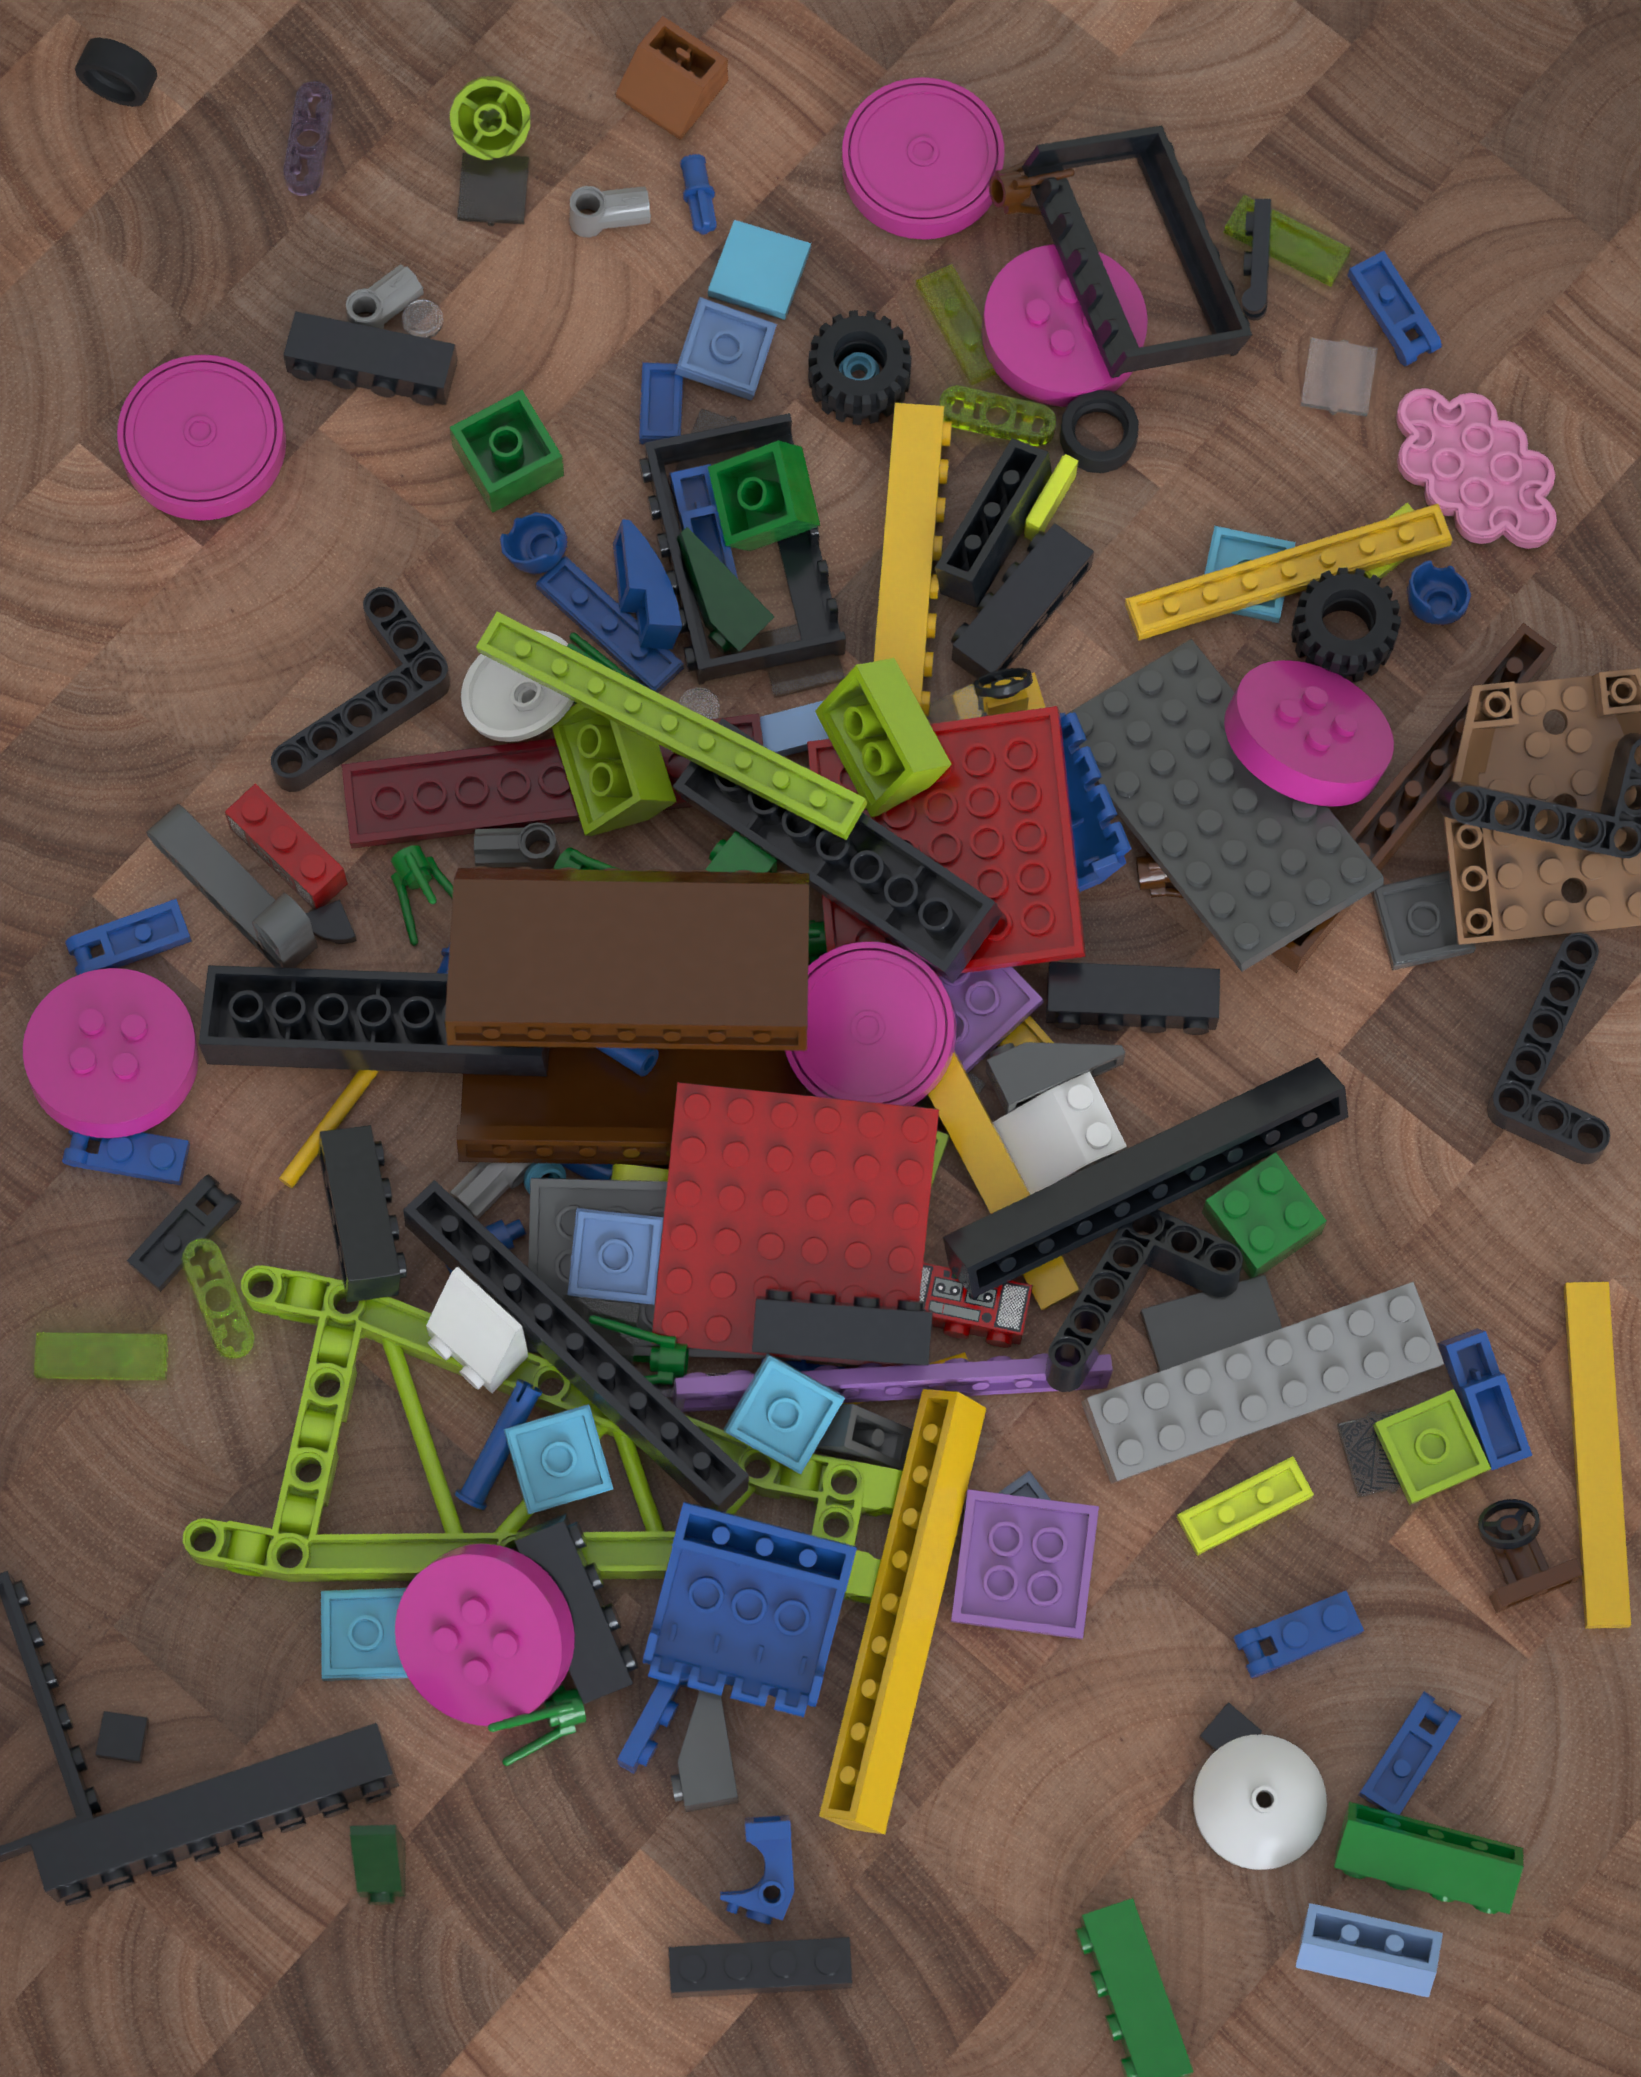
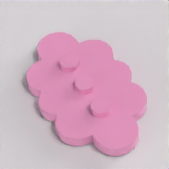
M1427 388L1414 389L1407 393L1400 401L1396 414L1398 428L1406 437V440L1400 447L1397 464L1404 479L1413 485L1424 487L1427 505L1431 506L1439 503L1442 514L1444 516H1454L1455 527L1460 535L1473 543H1491L1502 535L1514 545L1526 549L1538 548L1547 543L1554 533L1557 522L1555 509L1546 499L1552 490L1555 480L1554 466L1540 452L1528 450L1527 436L1522 427L1514 422L1498 420L1495 406L1489 399L1480 394H1461L1449 402L1437 391Z

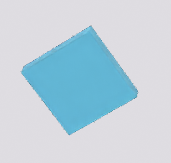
M734 220L708 288V296L785 320L809 257L811 243Z
M1214 526L1204 574L1293 548L1296 542ZM1284 597L1231 613L1279 623Z
M767 1353L723 1430L725 1433L801 1474L845 1397Z
M589 1404L503 1429L528 1514L614 1489Z
M406 1588L321 1591V1664L323 1681L408 1678L398 1655L395 1638L397 1610Z

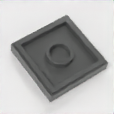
M1449 871L1382 885L1371 892L1392 971L1475 952V944H1457Z

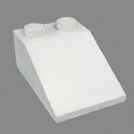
M1090 1071L1047 1090L993 1122L1031 1195L1127 1149V1145Z
M456 1267L450 1274L427 1322L426 1327L431 1337L428 1344L446 1361L452 1356L463 1366L459 1371L460 1374L474 1388L479 1390L484 1386L493 1393L529 1356L523 1328L520 1323L459 1267Z

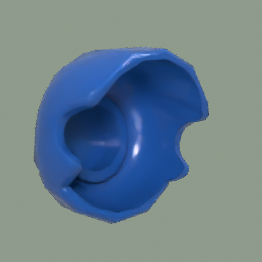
M535 512L523 518H515L511 531L508 534H501L500 543L502 554L518 570L536 575L548 572L559 563L567 549L568 537L563 525L552 515Z
M1430 560L1413 569L1407 587L1410 610L1418 619L1430 624L1449 625L1458 621L1465 615L1471 598L1467 581L1455 572L1453 566L1437 568L1433 566Z

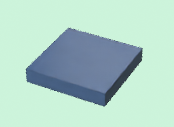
M700 297L674 374L752 401L777 324Z
M577 1208L568 1295L655 1304L664 1217Z

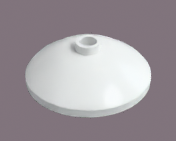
M535 630L566 647L568 645L565 640L553 633ZM482 654L476 658L469 668L461 690L462 708L470 724L483 736L503 742L521 741L541 734L556 724L567 713L574 702Z
M1248 1735L1224 1744L1204 1763L1195 1782L1193 1810L1201 1835L1219 1856L1243 1868L1268 1870L1295 1861L1314 1844L1325 1822L1327 1795L1319 1770L1309 1756L1300 1748L1279 1737ZM1261 1791L1267 1792L1271 1796L1272 1802L1268 1808H1262L1256 1802V1796Z

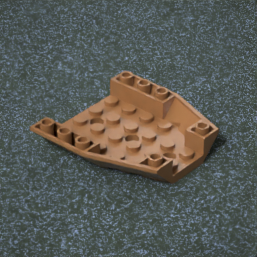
M1641 668L1599 672L1593 676L1518 684H1515L1514 681L1472 686L1452 781L1464 782L1553 802L1558 795H1566L1573 801L1574 807L1600 812L1618 741L1630 733L1641 734ZM1548 711H1556L1564 718V729L1558 735L1548 733L1543 727V717ZM1641 745L1636 749L1634 755L1637 764L1641 763ZM1634 785L1630 786L1625 792L1624 801L1627 806L1635 801L1637 791ZM1466 792L1459 794L1455 800L1457 813L1464 811L1468 805ZM1506 801L1500 802L1495 809V818L1498 822L1503 820L1508 813ZM1545 809L1536 815L1535 827L1537 830L1542 829L1548 821ZM1444 816L1458 945L1641 926V852L1632 858H1619L1463 824ZM1585 818L1578 821L1575 826L1574 833L1577 839L1586 833L1587 822ZM1624 827L1620 828L1614 836L1616 847L1621 846L1626 840L1627 833ZM1567 879H1576L1583 887V896L1576 903L1568 902L1562 895V885Z

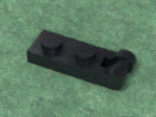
M1255 199L1254 211H1246L1245 236H1253L1252 251L1244 252L1243 275L1251 276V287L1243 293L1242 308L1243 314L1252 321L1262 319L1267 312L1272 217L1271 199Z
M210 1174L204 1176L127 1260V1263L160 1292L222 1224L235 1215L242 1204V1201L232 1193L227 1195L218 1188L219 1182ZM205 1201L210 1202L215 1207L208 1216L198 1208Z

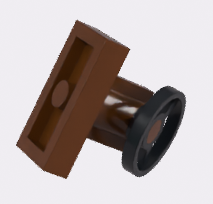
M1518 1499L1501 1500L1489 1505L1481 1513L1478 1520L1480 1536L1491 1546L1507 1585L1495 1589L1489 1596L1496 1613L1575 1583L1583 1575L1577 1558L1552 1568L1548 1567L1536 1539L1541 1528L1540 1516L1537 1509L1530 1503ZM1509 1508L1519 1509L1515 1515H1505L1497 1522H1486L1492 1514L1500 1510ZM1528 1513L1535 1519L1533 1528H1531L1530 1523L1523 1526ZM1485 1530L1497 1536L1491 1537L1485 1532Z

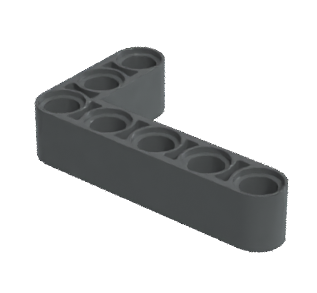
M177 804L146 831L149 839L161 853L275 968H295L318 947L310 919L304 910L286 893H283L275 900L181 805Z

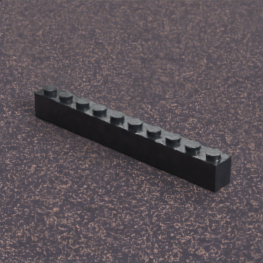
M1319 1057L1296 1067L1285 1074L944 1236L943 1241L948 1267L972 1298H975L1348 1118L1345 1086Z
M435 1180L431 1182L403 1209L405 1226L452 1271L459 1267L520 1323L525 1340L702 1507L726 1512L748 1490L749 1475L440 1184Z

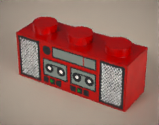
M256 783L225 811L230 829L314 910L325 906L348 884L344 868Z
M923 1262L919 1301H924V1309L932 1310V1327L944 1329L943 1333L945 1335L967 1339L969 1334L985 1337L986 1343L990 1345L1010 1348L1012 1343L1021 1344L1033 1285L1008 1281L972 1298L950 1268Z

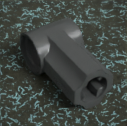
M532 823L524 828L475 829L474 855L476 866L551 869L555 866L560 856L555 833L551 827L543 823ZM542 840L550 843L548 849L543 853L534 854L529 851L530 846L536 841Z

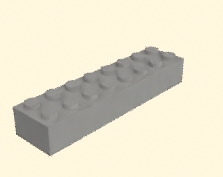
M1411 1282L1087 1397L1081 1403L1110 1483L1113 1484L1443 1365L1444 1362L1415 1284Z

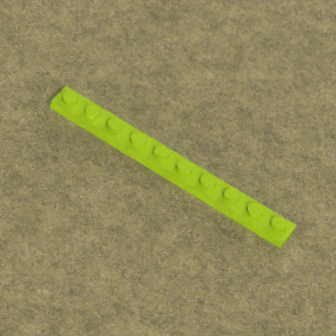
M496 612L476 646L480 654L847 840L867 805L866 798L499 612Z

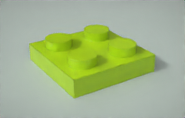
M1454 1389L1380 1420L1373 1425L1409 1505L1491 1469Z

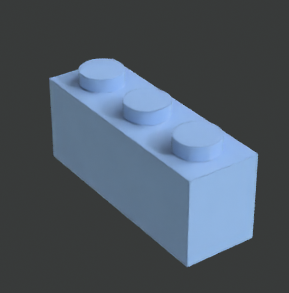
M1309 1903L1295 1968L1429 1998L1437 1972L1443 1933Z

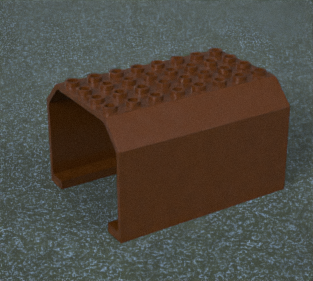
M485 866L458 868L454 877L445 1014L447 1045L550 1047L547 1077L463 1074L460 1125H457L456 1137L458 1162L669 1165L678 1082L806 1095V1087L794 1073L785 1050L807 1051L809 873H796L794 871L767 873L749 870L709 872L703 869L692 871H665L662 869L634 871L617 868L578 870L571 867L561 869H533L531 867L501 869ZM597 1048H654L659 1051V1056L653 1069L646 1076L641 1077Z

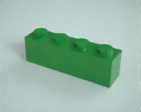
M1349 1802L1335 1849L1334 1868L1341 1869L1343 1873L1353 1878L1364 1879L1371 1877L1385 1881L1387 1885L1398 1890H1409L1412 1888L1427 1892L1439 1901L1452 1902L1457 1900L1472 1904L1474 1908L1484 1913L1495 1914L1502 1912L1510 1915L1524 1867V1852L1522 1847Z
M1131 1898L1083 1914L1079 1920L1081 1927L1075 1929V1933L1083 1955L1088 1953L1092 1955L1096 1970L1090 1972L1095 1992L1098 1998L1106 1996L1111 2010V2014L1105 2016L1113 2042L1118 2040L1122 2042L1126 2054L1125 2058L1120 2059L1124 2076H1191L1194 2071L1134 1899Z

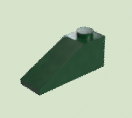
M686 527L676 539L704 625L711 632L707 637L723 654L727 651L731 654H737L775 617L709 548Z
M350 1826L357 1893L360 1897H368V1904L371 1905L395 1904V1897H405L406 1842L397 1826Z

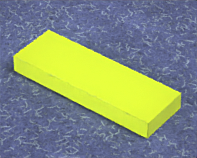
M1292 1456L1183 1511L1176 1518L1198 1556L1312 1498L1314 1493L1295 1458Z

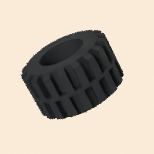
M858 310L849 311L848 318H843L841 314L832 317V326L825 322L819 328V336L814 335L811 341V351H809L808 382L809 388H812V396L816 403L822 401L821 409L827 415L834 411L836 412V420L843 423L846 417L853 418V425H861L862 419L869 418L870 424L879 422V414L883 413L886 417L893 414L894 404L903 403L905 392L909 390L912 358L908 340H903L904 332L899 326L891 328V319L883 316L881 320L875 319L876 312L867 311L866 316H858ZM862 352L874 358L883 369L873 378L853 380L844 376L837 369V365L848 355Z
M1345 567L1338 568L1335 576L1332 575L1330 570L1321 574L1319 582L1313 579L1307 585L1306 592H1302L1292 623L1293 630L1291 636L1292 642L1297 643L1295 652L1298 658L1306 656L1305 663L1320 666L1345 679L1351 676L1353 682H1357L1363 679L1365 672L1371 677L1378 672L1380 664L1383 666L1386 664L1398 636L1401 616H1398L1400 609L1398 600L1391 601L1393 591L1388 585L1381 588L1379 586L1381 581L1379 577L1373 574L1371 579L1364 577L1365 570L1356 568L1355 574H1348V569ZM1335 611L1352 612L1366 623L1369 633L1356 640L1340 639L1328 631L1324 625L1323 618Z

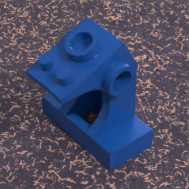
M789 1815L745 1818L746 1842L757 1847L763 1854L765 1860L764 1874L760 1881L751 1888L736 1891H720V1900L728 1902L726 1911L737 1914L740 1906L747 1909L746 1917L771 1925L773 1917L783 1920L794 1894L791 1822ZM767 1886H777L780 1889L779 1895L775 1898H767L763 1894Z

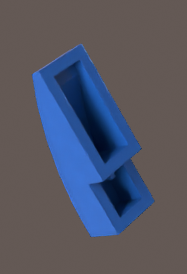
M711 464L670 473L669 480L681 530L683 531L688 527L738 578L731 547L726 546L708 471V467Z
M622 519L613 541L620 612L636 613L640 648L673 649L682 628V622L672 584L660 559L646 538L631 520Z
M1477 1328L1437 1343L1454 1390L1491 1467L1490 1470H1495L1533 1456L1505 1374L1499 1371L1486 1331Z

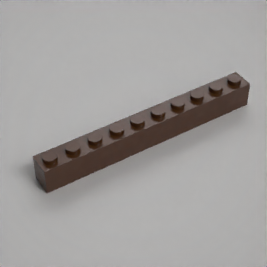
M1522 623L1349 833L1379 871L1383 869L1437 803V795L1440 789L1452 781L1472 686L1514 681L1515 684L1536 682L1550 665L1557 647L1525 623ZM1353 904L1271 955L1297 973Z

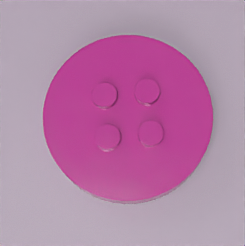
M910 78L896 81L868 96L851 116L845 129L842 145V175L850 199L862 215L889 233L912 239H935L949 236L972 225L992 205L989 183L992 176L995 175V171L1002 170L1004 166L1003 135L991 110L969 90L955 83L936 78Z
M1055 244L1037 247L1024 252L1010 261L996 276L987 294L981 325L982 342L991 366L997 375L1013 390L1030 400L1042 404L1067 407L1072 400L1081 394L1096 390L1114 392L1131 376L1133 372L1122 373L1120 377H1110ZM1099 252L1138 347H1143L1148 320L1142 293L1131 275L1120 264Z
M215 355L184 356L168 361L150 371L130 391L122 406L117 426L118 448L125 471L134 488L147 502L157 509L172 516L188 520L220 519L251 506L274 483L285 457V427L279 404L270 387L258 374L247 366Z
M1280 660L1264 663L1253 668L1241 680L1225 712L1224 726L1226 736L1232 750L1242 764L1254 776L1272 789L1308 804L1328 807L1345 806L1363 800L1375 789L1393 756V734L1386 717L1376 703L1349 680L1313 664Z
M857 942L847 944L823 954L808 966L807 1051L785 1050V1053L798 1079L814 1096L913 1106L936 1087L948 1069L956 1043V1017L950 997L941 980L919 957L905 949L887 943Z
M108 968L93 970L72 977L53 989L40 1002L33 1012L24 1034L23 1061L35 1098L45 1112L56 1122L67 1129L86 1136L120 1138L138 1134L156 1126L168 1118L182 1104L195 1081L199 1062V1050L190 1014L173 990L158 979L147 974L129 969Z
M466 1545L453 1549L437 1558L410 1582L400 1600L395 1621L398 1655L413 1686L436 1709L449 1717L468 1724L488 1726L503 1719L530 1714L557 1690L564 1680L573 1658L574 1625L571 1612L561 1590L550 1575L533 1560L517 1551L499 1545Z

